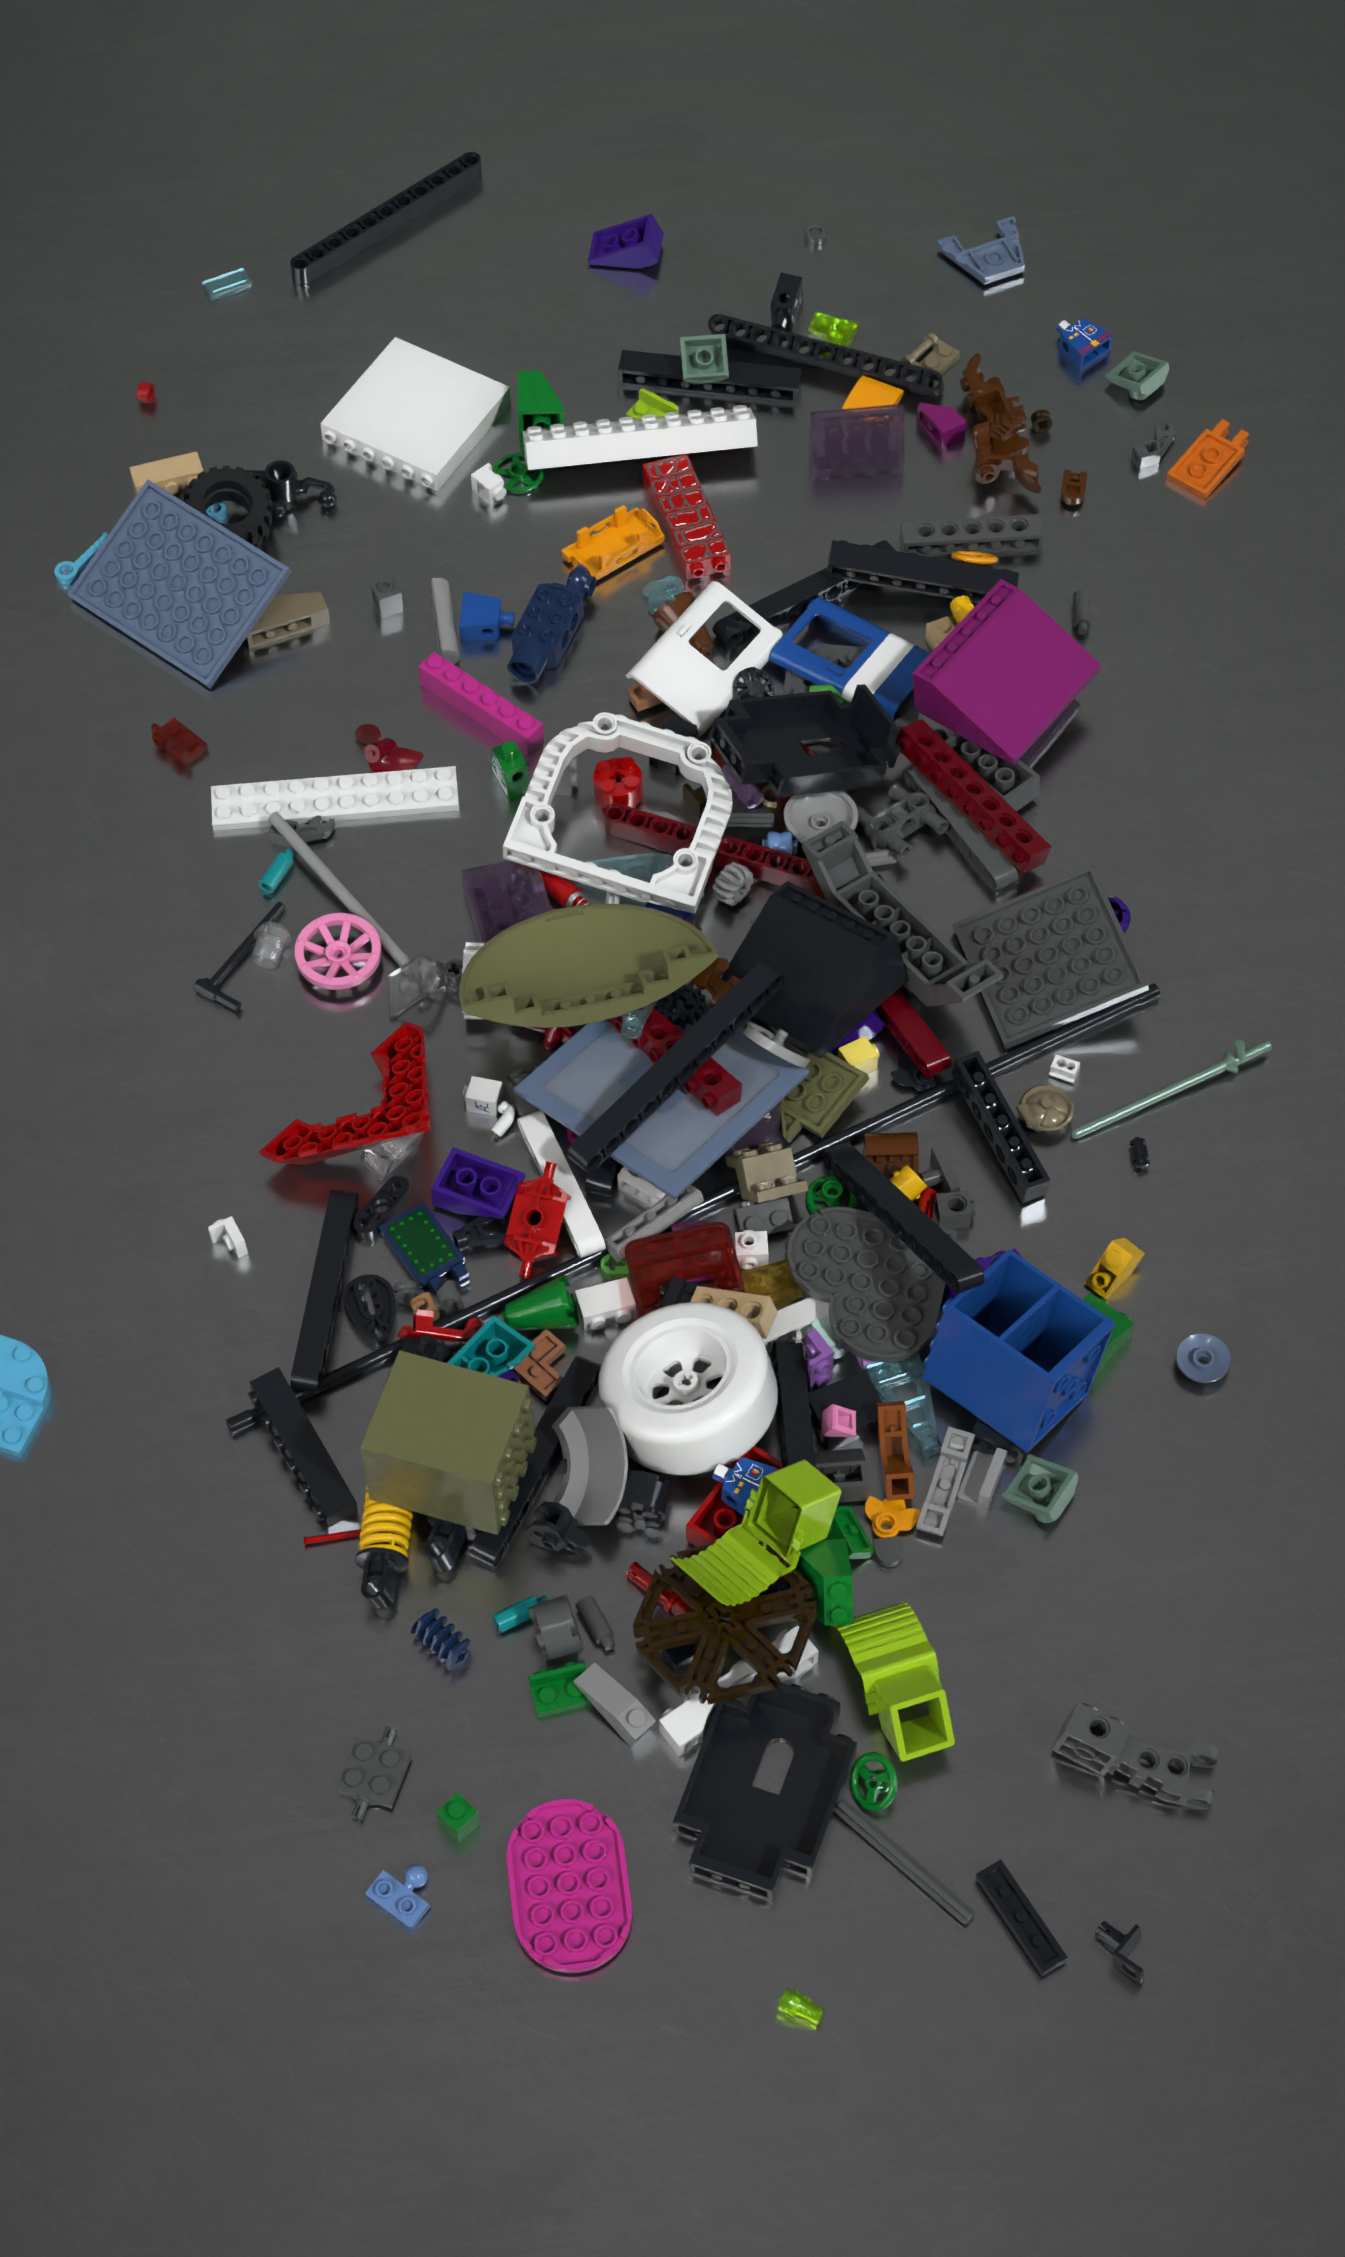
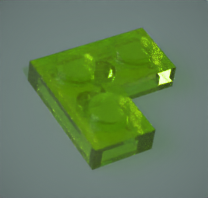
M816 312L809 325L808 333L827 338L826 342L849 348L858 331V323ZM825 352L822 355L830 356L831 353Z

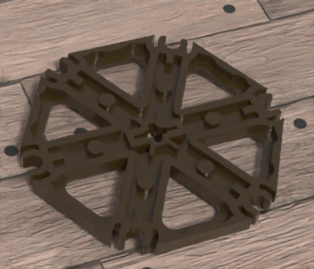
M713 1544L677 1552L678 1557L671 1555L670 1558H681L682 1560L686 1557L690 1558L693 1555H698L701 1551L707 1550V1547ZM767 1544L766 1550L770 1554L778 1557L779 1561L787 1568L791 1566ZM672 1560L671 1562L674 1566L670 1569L665 1568L662 1564L659 1565L661 1575L655 1569L632 1625L634 1637H644L645 1639L635 1642L639 1656L681 1698L683 1692L686 1700H690L694 1692H700V1703L704 1704L707 1700L708 1705L775 1690L774 1685L778 1687L781 1685L780 1679L777 1676L778 1673L784 1672L791 1677L792 1671L790 1666L795 1671L797 1670L817 1617V1607L815 1601L805 1602L806 1599L814 1597L811 1584L795 1569L781 1576L790 1584V1589L753 1597L750 1601H745L743 1604H736L735 1606H726L720 1603ZM667 1590L675 1592L693 1610L688 1613L652 1620V1615L660 1595ZM718 1614L725 1618L729 1617L731 1625L726 1622H720ZM786 1621H796L800 1625L791 1650L784 1654L756 1628ZM699 1642L688 1673L684 1677L677 1676L660 1659V1654L665 1649ZM730 1648L757 1672V1677L753 1682L728 1688H722L718 1685V1679Z

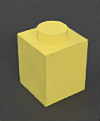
M866 1036L838 1048V1058L861 1071L870 1073L877 1069L880 1054L874 1043L871 1044Z

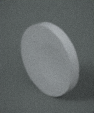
M749 1021L741 1029V1032L749 1039L796 1066L806 1068L811 1060L806 1053L785 1040L788 1033L782 1029H778L777 1033L774 1034Z

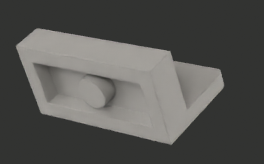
M997 1447L994 1456L974 1451L958 1491L957 1499L988 1510L1006 1463L1007 1450Z

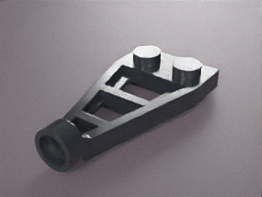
M514 1200L504 1219L479 1216L464 1225L462 1229L453 1231L452 1237L457 1248L463 1251L475 1246L504 1243L509 1225L507 1217L512 1212ZM533 1212L530 1215L531 1225H537L541 1221L540 1212ZM495 1219L501 1221L504 1228L503 1232L492 1235L485 1234L483 1225ZM563 1221L560 1232L565 1231V1225Z

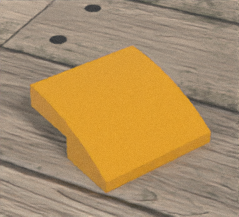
M862 375L850 392L842 407V411L845 414L884 428L891 412H895L904 390Z

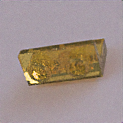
M787 1259L739 1273L743 1293L770 1296L774 1305L791 1302L794 1299L803 1297L802 1289L795 1282L789 1271Z

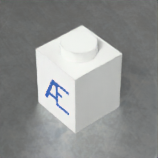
M472 1076L469 1086H464L462 1100L466 1101V1110L468 1112L497 1117V1108L503 1098L502 1082Z

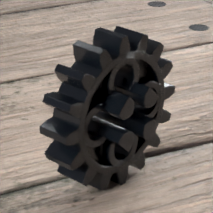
M691 982L650 1005L673 1025H680L682 1029H685L687 1023L694 1026L695 1019L700 1020L702 1013L706 1012V997L701 995V988L694 989V983Z

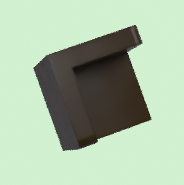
M686 783L683 785V800L700 819L707 803L703 786L693 790Z

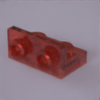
M175 717L162 727L156 723L151 725L154 743L158 747L166 749L174 760H179L186 766L208 750L207 743Z

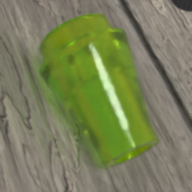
M786 1988L777 2010L782 2012L784 2017L817 2025L824 2008L815 2004L796 1988L794 1990Z

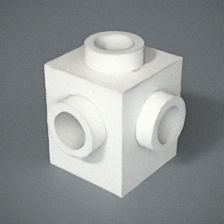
M744 1230L742 1232H735V1243H730V1259L736 1260V1269L754 1270L756 1268H768L767 1231Z

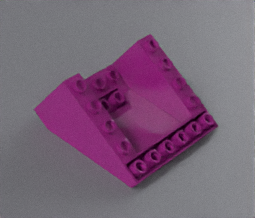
M1000 579L912 673L915 710L1008 763L1015 765L1101 670V663L1021 589Z

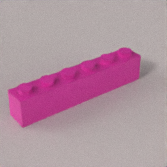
M433 652L418 666L421 686L505 742L514 741L520 752L529 757L544 743L543 723L436 652Z

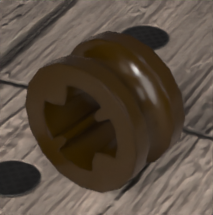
M1038 410L1031 415L1030 420L1034 431L1045 432L1052 427L1053 422L1049 411Z

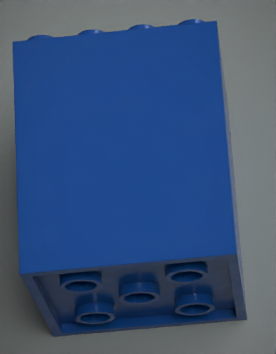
M1009 1249L1001 1257L997 1255L990 1263L988 1269H982L985 1278L984 1284L962 1292L954 1299L949 1298L945 1302L941 1310L943 1316L935 1327L937 1334L929 1345L931 1352L923 1363L926 1367L922 1378L1028 1453L1089 1394L1116 1323Z

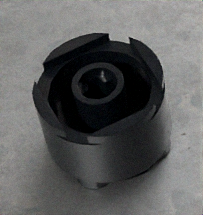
M636 1470L628 1471L623 1498L616 1512L617 1520L632 1523L633 1519L644 1521V1524L647 1526L660 1527L661 1521L666 1519L672 1484L668 1480H665V1484L659 1482V1476L652 1473Z

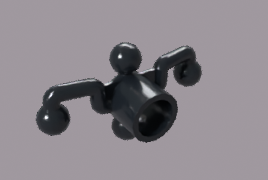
M284 460L271 462L267 465L265 471L243 470L245 473H248V471L256 475V480L261 479L265 483V488L271 494L273 503L272 517L275 519L284 516L286 513V503L291 502L296 496L306 494L309 487L323 490L319 494V502L323 507L330 508L337 501L335 488L331 483L311 477L297 480V471L291 463Z

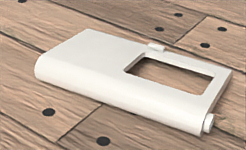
M712 581L625 676L628 679L633 678L682 717L683 720L697 725V736L700 738L714 722V719L718 718L728 707L729 701L735 699L732 690L735 676L740 671L749 667L761 670L769 661L771 651L783 637V633L763 619L722 584ZM723 603H728L759 628L760 633L728 669L723 671L689 644V640ZM741 676L739 681L746 684V680Z

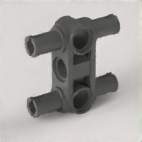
M898 783L891 786L888 791V796L897 801V803L877 816L873 817L862 807H857L858 824L864 828L865 834L871 838L872 846L878 849L890 848L901 858H906L912 851V845L904 841V837L926 824L938 834L945 833L949 827V821L936 813L935 807L930 804L927 794L921 792L909 793Z

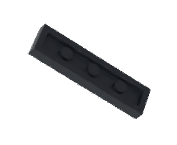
M1001 1859L976 1874L977 1881L1041 1976L1067 1962V1955Z

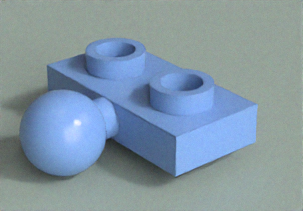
M413 1864L406 1869L403 1884L382 1870L365 1892L366 1897L412 1931L431 1907L429 1903L412 1892L414 1888L422 1887L428 1878L426 1869L419 1864Z

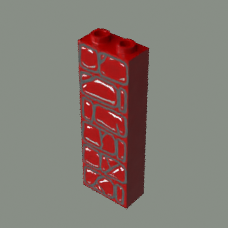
M682 454L643 464L644 484L685 579L700 578L731 569L730 550L688 455Z

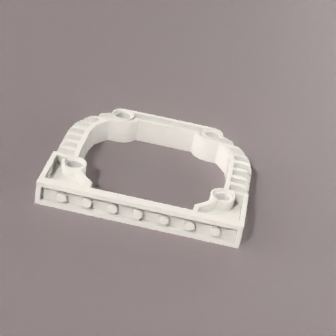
M599 713L594 717L593 721L582 722L576 727L567 728L548 742L540 756L525 797L523 796L503 844V858L694 918L712 870L714 858L732 810L731 787L721 767L711 759L712 751L706 743L698 741L691 736L685 737L675 734L669 729L662 730L653 727L646 722L630 720L620 714ZM621 747L678 765L681 774L685 778L700 783L703 786L707 803L690 847L676 851L673 857V865L662 872L653 874L650 883L623 875L614 869L600 868L592 862H581L557 854V843L551 835L555 826V812L550 805L565 768L572 758L584 750L591 749L606 753ZM700 757L702 758V760H696L694 758ZM543 818V819H546L547 821L540 822V821H538V819ZM682 863H687V864H689L690 866H688V867H683V866H681L680 864H682Z

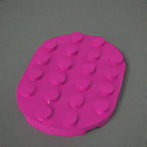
M558 1799L543 1803L530 1810L516 1829L514 1828L507 1846V1869L515 1932L527 1954L542 1966L563 1973L586 1972L602 1966L620 1951L630 1932L632 1903L623 1840L613 1820L590 1803L575 1799Z

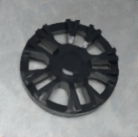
M749 667L740 671L735 676L732 686L735 700L741 699L740 697L744 694L747 698L775 696L776 693H774L773 686L775 683L765 670ZM755 673L760 675L759 680L756 678ZM741 676L746 680V684L739 681ZM765 686H768L769 692L765 690Z

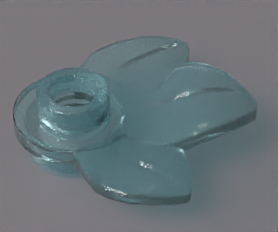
M674 575L667 576L662 581H651L644 587L642 594L649 597L648 610L650 614H654L664 602L672 603L676 600L674 596L683 592L684 585L679 577ZM675 584V587L668 588V585Z

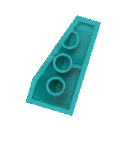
M493 1315L447 1363L498 1377L502 1373L518 1366L535 1348V1344Z

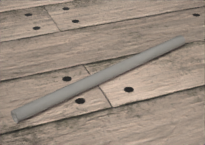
M278 812L272 813L268 820L353 915L365 919L375 928L379 935L381 946L404 972L412 970L415 964L285 819Z

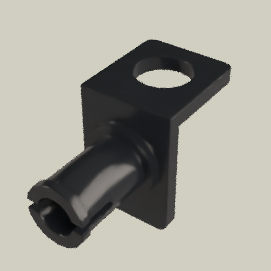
M1103 1921L1101 1923L1103 1929L1100 1926L1097 1928L1095 1938L1100 1939L1115 1950L1112 1953L1114 1967L1142 1985L1145 1981L1144 1970L1127 1958L1141 1940L1140 1926L1136 1924L1125 1935L1107 1921Z

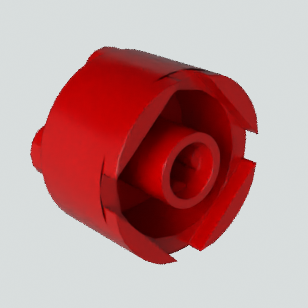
M631 757L611 758L597 763L593 774L595 801L598 806L605 808L609 804L618 803L636 808V805L643 799V780L641 769Z

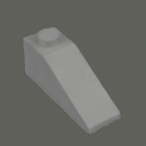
M593 1663L573 1681L630 1747L656 1723V1720L638 1699L596 1663Z

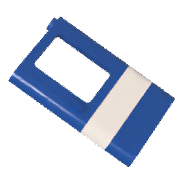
M817 597L811 600L807 610L774 646L769 660L816 685H832L842 694L844 699L850 702L852 701L856 686L866 684L893 720L896 711L914 691L912 673L931 652L821 597ZM820 618L870 644L849 668H842L793 643V641L811 620Z

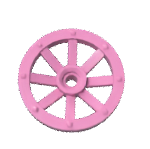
M332 913L313 920L301 931L295 944V958L301 974L312 984L330 990L351 988L367 980L377 969L382 953L380 938L375 928L365 919L348 913ZM343 925L340 940L334 941L327 927ZM351 927L357 928L364 933L350 945L347 944ZM320 931L327 947H321L309 942V940ZM370 940L372 944L371 953L353 954ZM305 950L325 958L306 962L304 957ZM355 962H367L358 971H356L350 964ZM330 966L325 976L314 971V969ZM341 969L348 974V976L335 977L338 970Z

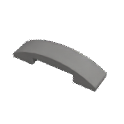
M948 1426L940 1457L926 1500L923 1503L916 1529L943 1537L964 1476L975 1434Z

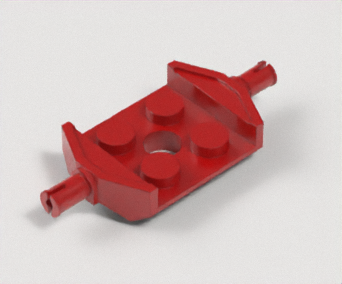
M546 1161L543 1177L539 1176V1179L524 1181L518 1184L504 1244L518 1254L520 1260L523 1261L519 1274L521 1278H530L535 1261L558 1256L556 1246L567 1200H571L572 1196L554 1184L553 1177L557 1164ZM533 1212H540L541 1221L537 1225L529 1223V1217Z

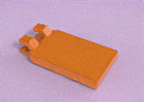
M1222 419L1214 427L1213 431L1207 428L1167 472V479L1206 500L1244 456V448L1248 445V440L1246 439L1249 437V433L1241 430L1233 438L1232 442L1225 439L1229 434L1228 428L1230 423Z

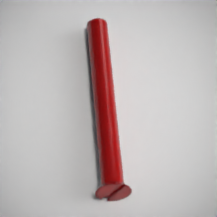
M361 1529L312 1537L303 1536L304 1545L360 1536Z

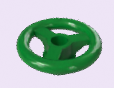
M834 1175L819 1177L809 1185L808 1191H806V1204L814 1214L819 1213L820 1210L814 1201H824L831 1207H841L840 1199L842 1198L843 1191L847 1188ZM823 1185L822 1191L815 1192L819 1186ZM848 1190L850 1203L847 1207L856 1209L858 1199Z
M869 1752L860 1756L852 1766L849 1782L855 1801L868 1811H880L888 1807L896 1795L898 1786L897 1774L890 1760L880 1753ZM869 1761H876L885 1769L870 1771L864 1764ZM859 1774L865 1779V1784L868 1788L866 1799L862 1796L859 1789ZM879 1793H887L881 1801L876 1802Z

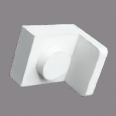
M232 1216L217 1220L208 1227L213 1244L224 1240L229 1251L234 1249L238 1258L248 1254L245 1240Z

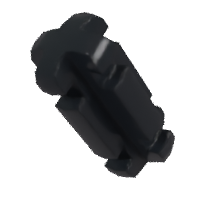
M1139 1137L1131 1140L1130 1146H1133L1131 1151L1133 1161L1135 1162L1134 1166L1145 1169L1150 1165V1161L1147 1160L1149 1155L1145 1139Z

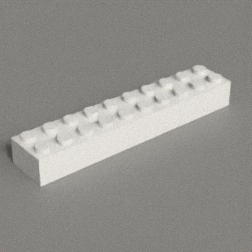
M737 405L729 410L717 407L710 409V412L690 410L687 414L678 415L677 412H669L661 417L649 414L643 415L642 419L622 417L619 418V421L610 422L608 419H601L593 424L581 421L573 423V426L553 424L550 428L541 429L539 426H532L522 431L524 454L528 470L758 446L756 418L751 408H747L745 405Z

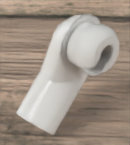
M506 1100L502 1101L497 1108L498 1112L503 1115L491 1128L499 1137H502L511 1126L516 1112L514 1104H510Z

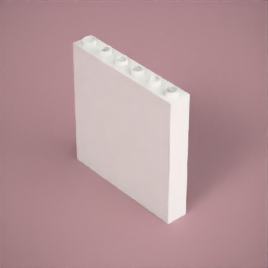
M395 337L320 423L322 440L336 445L349 453H354L367 461L383 466L387 470L394 471L407 479H412L425 487L438 491L511 404L510 387Z

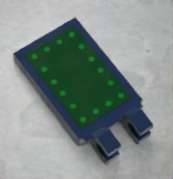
M424 1201L378 1226L379 1233L419 1288L427 1285L432 1294L437 1296V1291L444 1285L440 1277L449 1272L460 1287L470 1283L469 1273L463 1266L466 1263L465 1257Z

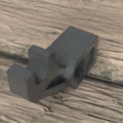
M1171 421L1166 422L1165 430H1162L1159 425L1155 427L1154 434L1156 440L1149 439L1133 446L1131 458L1139 469L1158 464L1168 447L1175 441L1176 428Z
M319 815L308 825L301 827L296 821L285 820L305 843L329 837L335 827V819L329 818L328 823L322 825L321 816ZM271 825L268 831L270 842L293 848L279 831Z

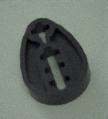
M367 1274L356 1277L349 1282L343 1293L345 1312L354 1329L364 1340L374 1347H384L391 1341L396 1326L397 1312L393 1288L386 1279L378 1275ZM364 1285H367L369 1288L370 1297L373 1299V1307L376 1311L374 1315H371L369 1312L368 1303L365 1301V1293L362 1289ZM376 1324L383 1333L382 1337H378L375 1332Z

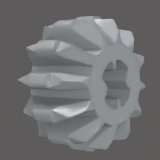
M735 862L730 865L727 864L724 870L720 871L719 876L715 878L716 883L712 888L714 890L713 895L722 903L732 907L737 903L740 904L742 899L747 897L748 891L751 890L750 886L754 882L753 873L741 864Z

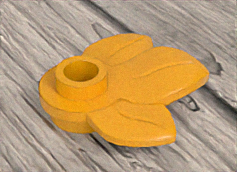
M869 1496L865 1504V1513L872 1521L873 1533L878 1538L896 1537L899 1531L911 1530L917 1524L921 1513L919 1509H906L904 1499L887 1501L885 1497L881 1501L878 1498ZM889 1525L891 1529L885 1530L881 1526Z

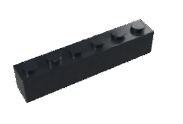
M278 1367L250 1381L251 1392L248 1393L249 1399L255 1408L260 1407L263 1413L261 1420L266 1429H272L276 1435L273 1438L279 1452L285 1451L289 1458L286 1463L292 1475L298 1474L302 1482L299 1486L306 1498L311 1497L315 1505L312 1506V1509L319 1521L324 1520L329 1528L357 1513L356 1500L280 1368Z

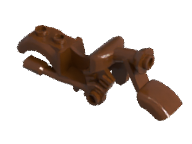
M976 353L968 361L965 370L962 371L963 378L960 379L962 391L967 392L970 408H975L979 421H985L976 424L972 431L978 466L975 479L981 484H987L998 477L1000 470L1014 471L1017 480L1024 488L1040 494L1041 486L1038 484L1039 468L1037 464L1031 462L1025 455L1029 450L1030 441L1028 438L1020 437L1018 434L1026 430L1024 423L1027 420L1023 412V405L1013 406L1014 403L1020 401V398L1018 396L1006 398L1005 390L998 377L989 378L987 383L984 382V375L979 369L981 355Z

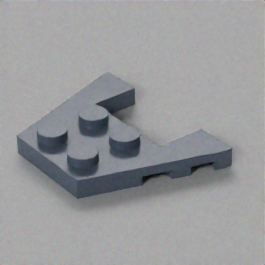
M1014 216L996 221V230L1002 237L1000 239L967 250L962 247L955 235L938 240L936 248L983 284L1024 272L1025 269Z

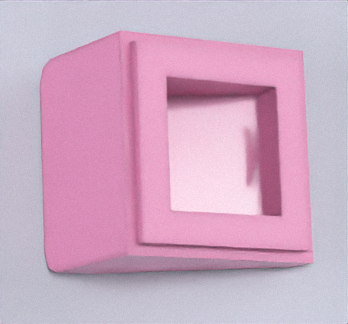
M835 1404L826 1408L822 1412V1435L827 1437H855L856 1411Z

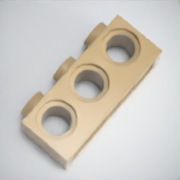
M701 1286L696 1287L690 1301L711 1303L739 1313L755 1327L764 1339H767L778 1313L770 1296Z

